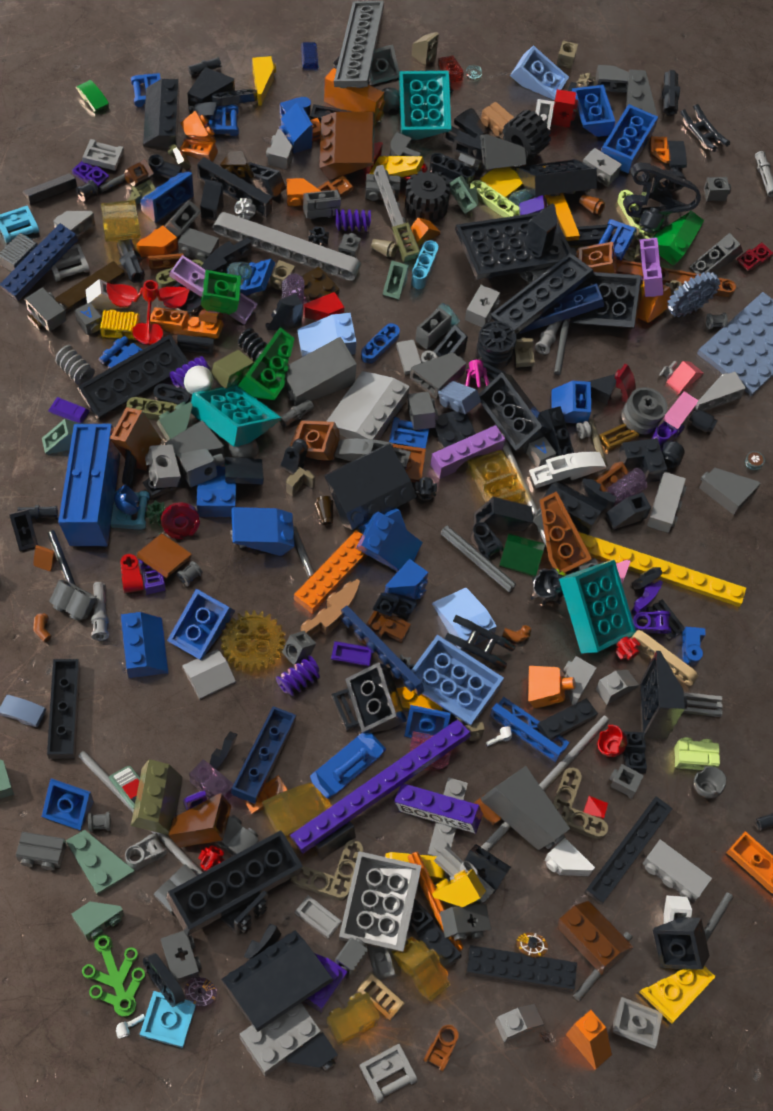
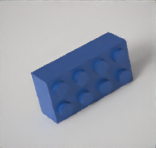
M628 104L604 143L601 152L621 163L620 170L629 173L654 132L658 116Z

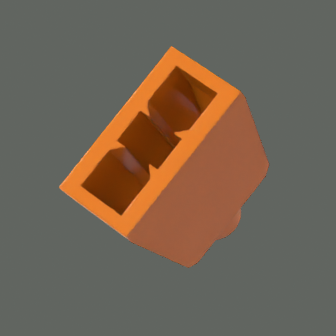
M529 666L528 701L534 709L563 702L565 700V690L575 689L576 687L574 677L565 678L564 673L558 667Z

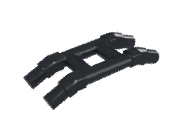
M699 104L693 106L696 117L700 121L693 124L694 122L688 116L686 109L680 111L685 126L691 130L705 149L716 152L717 146L709 141L713 137L721 145L723 144L726 147L730 145V141L722 136L709 122ZM705 126L709 133L703 135L698 129Z
M455 615L453 622L472 632L468 641L450 633L446 634L445 640L487 660L501 669H505L507 663L491 654L495 644L511 652L515 650V645L476 623ZM479 635L489 639L484 650L474 645Z

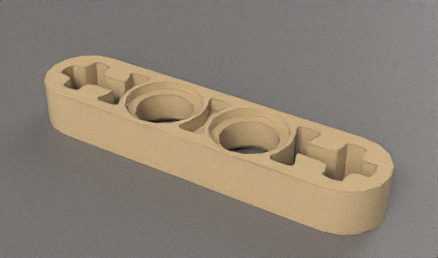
M637 630L631 637L632 639L636 638L640 643L638 649L651 659L656 650L661 651L676 678L686 685H693L697 680L698 674L693 668L643 631Z

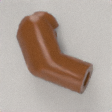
M39 613L34 618L33 630L46 643L52 638V635L45 629V624L48 622L49 617L45 613Z
M523 625L516 632L505 628L502 637L519 643L531 636V628Z

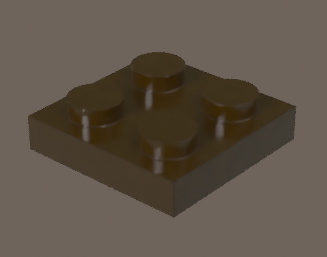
M319 266L291 282V287L305 303L333 292L336 295L340 293L338 286Z

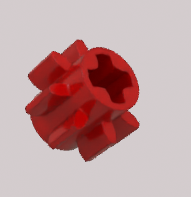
M626 636L616 644L618 648L615 653L620 659L627 658L628 661L632 660L640 652L638 650L640 643L635 637L629 639Z
M216 846L206 847L205 850L202 849L198 859L202 860L200 866L205 871L225 861L223 859L224 852Z

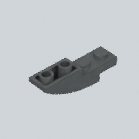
M361 438L339 440L334 457L354 461L390 442ZM393 447L406 471L411 452Z

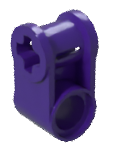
M664 421L656 428L652 439L658 438L660 448H662L664 443L676 439L683 432L685 426L681 425L679 429H676Z
M669 611L640 612L634 617L633 622L636 630L643 631L644 633L658 634L672 632L669 627V617L671 616ZM641 619L648 621V624L644 627L639 626L637 623Z

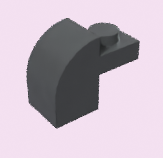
M396 132L391 140L390 156L420 157L421 153L411 150L412 138Z

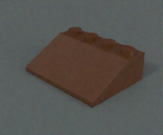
M334 112L321 117L320 169L329 180L374 165V112Z

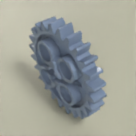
M703 272L700 276L697 274L694 279L691 277L690 281H685L683 286H679V289L674 291V295L670 296L671 299L668 300L669 304L667 305L669 311L675 317L685 316L687 313L691 314L694 310L696 312L705 303H709V299L714 298L713 295L720 288V280L713 272H707L706 274Z

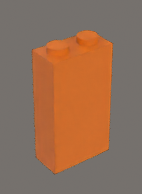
M333 68L325 77L324 102L338 109L353 112H374L375 126L384 116V92L370 85L363 88L334 87L337 69Z

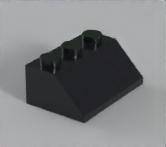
M556 481L550 486L544 497L557 491L576 529L581 533L589 535L606 507L567 485Z
M378 662L345 679L362 733L389 730L407 722L389 667Z

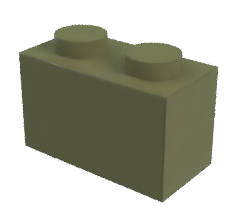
M238 349L214 362L211 373L213 379L227 389L241 381L254 362Z

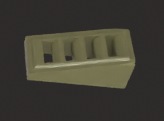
M409 222L393 226L392 230L403 262L417 259L420 249ZM404 230L407 231L406 233H403V234H400V235H399V232H400V231H404Z

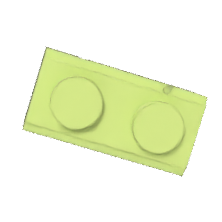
M685 737L678 740L675 744V768L703 770L706 766L718 768L720 765L719 744L713 743L710 739L693 741L692 738Z

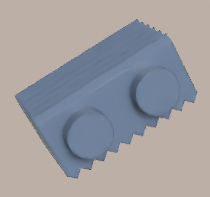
M452 380L451 383L446 384V387L441 388V391H438L439 401L443 407L452 408L456 412H462V414L468 413L481 402L477 389Z

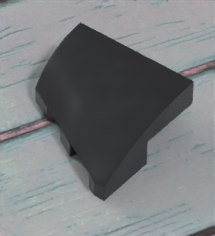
M473 108L465 110L454 119L456 126L474 138L478 134L489 135L488 130Z
M297 294L279 300L277 308L271 314L273 318L271 323L265 324L267 330H278L279 328L287 330L302 326V303Z

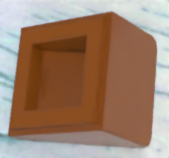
M36 545L34 566L52 571L57 561L55 551Z

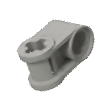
M154 833L126 850V864L137 871L161 859L168 851L159 842L158 834ZM132 855H139L141 857L138 861L130 860Z

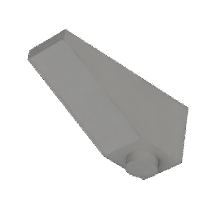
M732 372L721 375L699 399L694 411L697 412L698 409L706 411L740 399L746 388L737 373Z

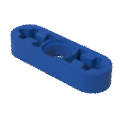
M390 323L377 333L362 348V361L368 364L374 363L399 338V327L396 324ZM383 341L385 345L378 346L376 345V342Z

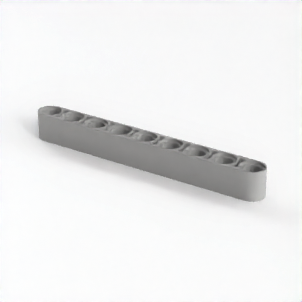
M221 212L213 225V230L221 236L238 242L248 237L255 248L312 268L319 266L324 272L346 280H354L361 267V262L352 256L226 212Z

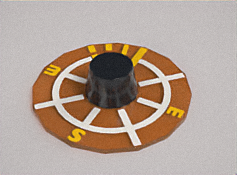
M523 933L517 938L516 945L518 949L527 956L540 957L548 950L546 940L536 933Z

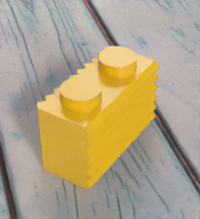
M104 310L100 327L101 336L120 339L126 336L130 340H136L132 332L133 327L141 323L140 315L134 312L125 313L116 310Z

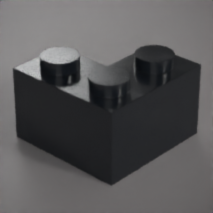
M658 438L622 443L618 456L620 462H623L627 469L640 468L645 483L661 481L664 472L667 471Z

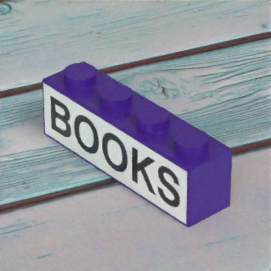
M407 784L400 786L394 801L400 812L472 833H477L483 816L478 804Z

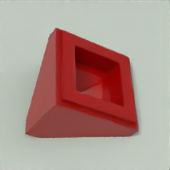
M589 796L583 812L603 820L608 803Z

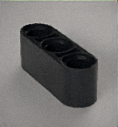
M434 153L430 157L429 171L431 173L442 171L450 179H456L462 175L468 186H471L475 178V169L473 167L465 166L462 162L441 153Z

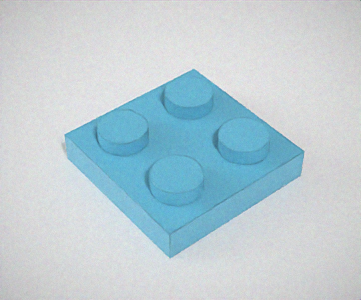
M153 991L140 1037L183 1048L197 1004H194L193 1001L185 1000L184 1003L171 1007L162 993Z

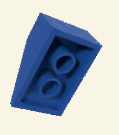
M224 466L216 467L217 476L215 478L198 484L197 512L199 517H232V508L236 507L237 483L225 482Z
M233 507V543L282 556L294 547L293 513L277 508Z
M377 512L372 515L356 549L398 572L409 559L414 561L423 542L396 521Z
M196 589L167 641L201 660L225 630L236 610Z

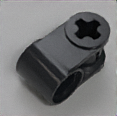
M296 439L292 446L286 448L280 468L293 475L299 468H304L308 452V445L304 440Z
M478 522L473 526L470 539L484 557L489 560L493 554L504 550L502 542L486 523Z

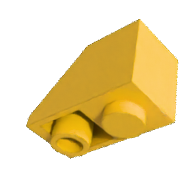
M464 869L456 873L454 879L450 881L444 879L436 884L437 889L432 895L434 898L464 907L480 899L486 890L474 869L468 872Z

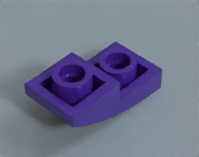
M83 160L72 169L74 176L85 183L93 180L97 187L109 178V175L98 166L92 167L90 164L84 163Z
M661 580L656 583L651 582L644 588L645 591L642 597L634 602L631 612L634 616L640 612H645L647 607L651 606L663 582Z

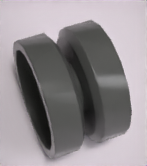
M647 387L638 388L632 392L622 409L621 417L623 423L627 425L628 429L634 430L639 434H650L656 430L666 414L667 402L654 389Z

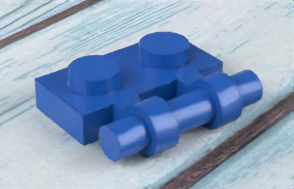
M123 336L121 339H117L110 349H106L102 353L103 355L99 358V361L102 364L106 361L111 362L108 365L109 369L142 349L134 343L127 347L125 344L129 340L126 336ZM117 351H121L122 353L117 357L114 356Z

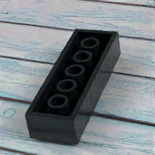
M280 830L168 891L166 900L185 934L189 936L255 899L264 890L267 892L298 875L303 865L284 833Z

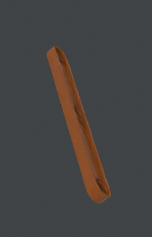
M617 259L616 273L641 275L643 278L642 263ZM661 267L662 275H664V278H662L663 285L666 282L670 284L672 280L681 282L683 286L685 281L688 282L691 277L694 279L697 275L696 273ZM718 278L721 284L714 295L731 297L735 292L736 284L731 280ZM729 286L732 290L727 291L723 287Z

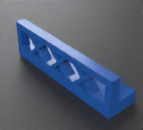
M505 697L498 704L496 703L491 710V718L504 727L509 726L511 732L555 763L570 743L559 736L552 740L561 743L562 747H559L535 730L538 729L537 725L540 721ZM505 704L506 706H508L509 708H511V712H512V713H510L508 710H506V709L503 708L502 706ZM519 718H525L528 721V724H526Z

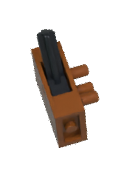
M126 407L110 437V440L125 459L122 476L123 484L132 485L135 469L147 471L149 465L146 464L145 455L148 454L150 446H157L162 442V439L143 411Z

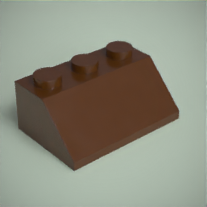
M589 900L573 906L559 918V931L602 976L633 949V946Z

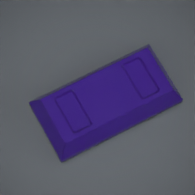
M56 397L48 412L82 424L90 410Z
M334 641L331 660L370 666L372 652L368 647Z

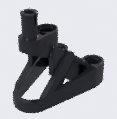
M639 162L632 166L631 175L636 184L643 186L642 195L631 194L626 196L623 200V206L629 216L641 218L644 210L651 209V207H642L643 205L647 206L650 198L666 205L652 207L661 210V215L686 212L695 209L699 205L701 194L697 186L691 181L686 180L685 175L680 172L678 167L676 169L673 167L670 170H662L650 163ZM639 172H644L641 176H637ZM687 187L696 192V197L691 203L685 204L672 199L671 192Z

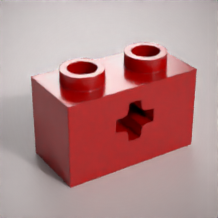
M556 90L551 125L570 127V122L574 121L576 111H573V109L577 110L578 100L575 99L576 92Z

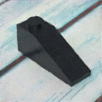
M249 162L254 177L245 179L253 186L272 197L279 196L281 192L287 189L280 171Z

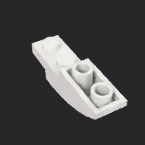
M578 452L548 459L545 465L531 469L529 473L535 488H539L568 477L574 480L606 469V465L600 452Z

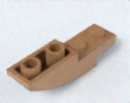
M358 579L353 582L350 581L344 585L342 590L332 593L327 599V607L319 611L312 620H306L301 626V631H305L312 637L320 630L325 636L334 630L342 622L343 615L341 609L346 605L350 609L353 607L359 592L360 581Z

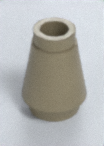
M373 239L371 248L390 258L396 255L398 245L394 241Z

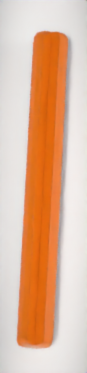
M414 852L408 856V860L410 863L422 865L418 881L444 933L440 912L446 909L442 900L433 897L432 893L436 888L420 854ZM454 937L448 938L458 951L463 949L461 940L455 941Z

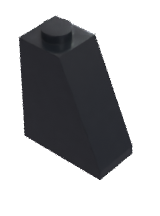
M205 67L187 93L188 105L212 102V95L215 93L235 91V78Z
M492 497L474 512V525L478 522H484L492 531H523L533 523L532 506Z

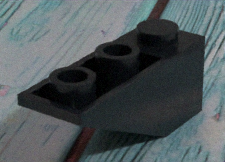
M561 406L539 412L552 429L544 437L556 452V456L574 453Z

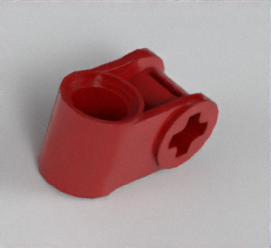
M126 554L120 560L124 594L143 591L144 587L138 559L133 554Z

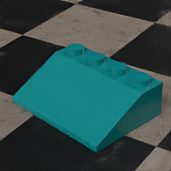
M400 71L401 134L412 138L411 140H419L451 131L449 71Z
M237 384L227 389L220 387L192 394L191 414L198 420H203L208 428L212 429L234 447L249 444L281 421L279 415L249 395Z
M615 560L577 571L559 579L581 653L599 652L619 642L622 638L635 634V626Z

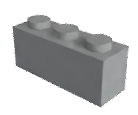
M664 472L648 520V527L669 533L671 526L675 527L678 519L675 513L680 511L682 501H679L680 496L684 497L687 486H684L686 478Z
M661 839L642 863L650 874L660 877L666 886L674 888L680 893V896L688 897V900L693 903L699 898L712 879Z

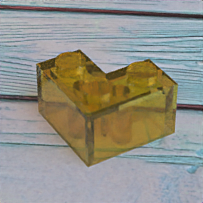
M411 936L405 941L403 952L392 951L399 967L411 976L419 993L429 1001H432L450 986L447 979L448 972L438 962L440 960L439 955L434 949L429 950L422 940L417 941Z
M361 992L354 994L349 998L350 1001L347 1003L346 1008L341 1010L338 1007L329 1012L326 1022L338 1046L378 1025L380 1015L368 992L363 995Z

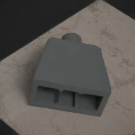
M207 449L177 454L179 470L190 487L215 478L217 476L216 467L225 464L222 454L211 456Z

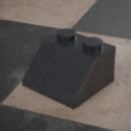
M680 917L653 928L661 968L702 970L710 954L702 918Z

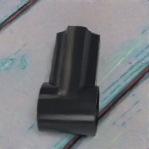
M158 154L151 155L148 159V164L154 173L153 177L163 176L170 179L182 173L183 167L164 161L163 157Z

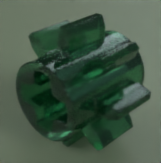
M155 500L151 505H147L148 511L145 512L146 518H149L150 524L156 523L160 525L162 513L166 509L165 502L160 503Z

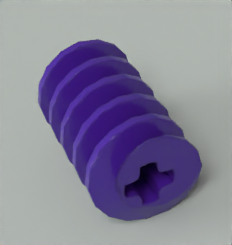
M336 209V227L338 231L341 230L342 226L345 231H347L349 226L351 231H354L355 227H357L358 232L361 231L362 227H364L365 232L368 231L371 224V210L368 211L367 215L365 210H362L359 215L357 209H355L354 214H352L350 209H348L347 214H345L344 209L339 214Z
M200 356V358H195L194 362L189 361L188 365L184 364L182 369L177 368L176 372L171 371L170 378L174 386L186 389L184 385L185 375L194 366H204L210 370L206 360Z
M309 655L307 660H301V664L297 663L294 665V668H289L288 673L283 672L281 677L277 676L276 682L283 692L294 696L293 689L300 692V684L306 688V680L314 683L312 676L320 679V670L316 661Z

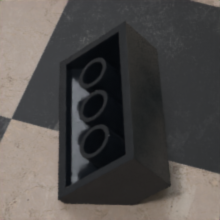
M160 79L146 88L143 146L170 147L173 144L177 146L178 79Z

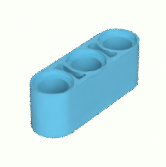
M426 241L423 244L412 270L411 286L415 289H423L426 286L436 263L439 246L434 241Z

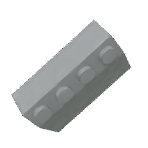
M362 371L327 421L335 422L340 435L347 439L380 440L394 417H396L407 401L410 386L392 377Z
M359 851L339 940L348 942L350 937L355 940L359 938L370 947L403 952L422 865Z

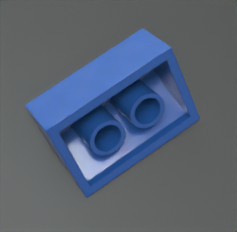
M604 85L572 88V92H576L575 99L578 100L577 109L583 127L596 137L610 135L615 126V118Z
M179 173L162 186L157 187L150 194L145 195L141 199L142 212L156 223L194 197L192 173Z
M143 612L121 614L128 678L169 673L162 618Z

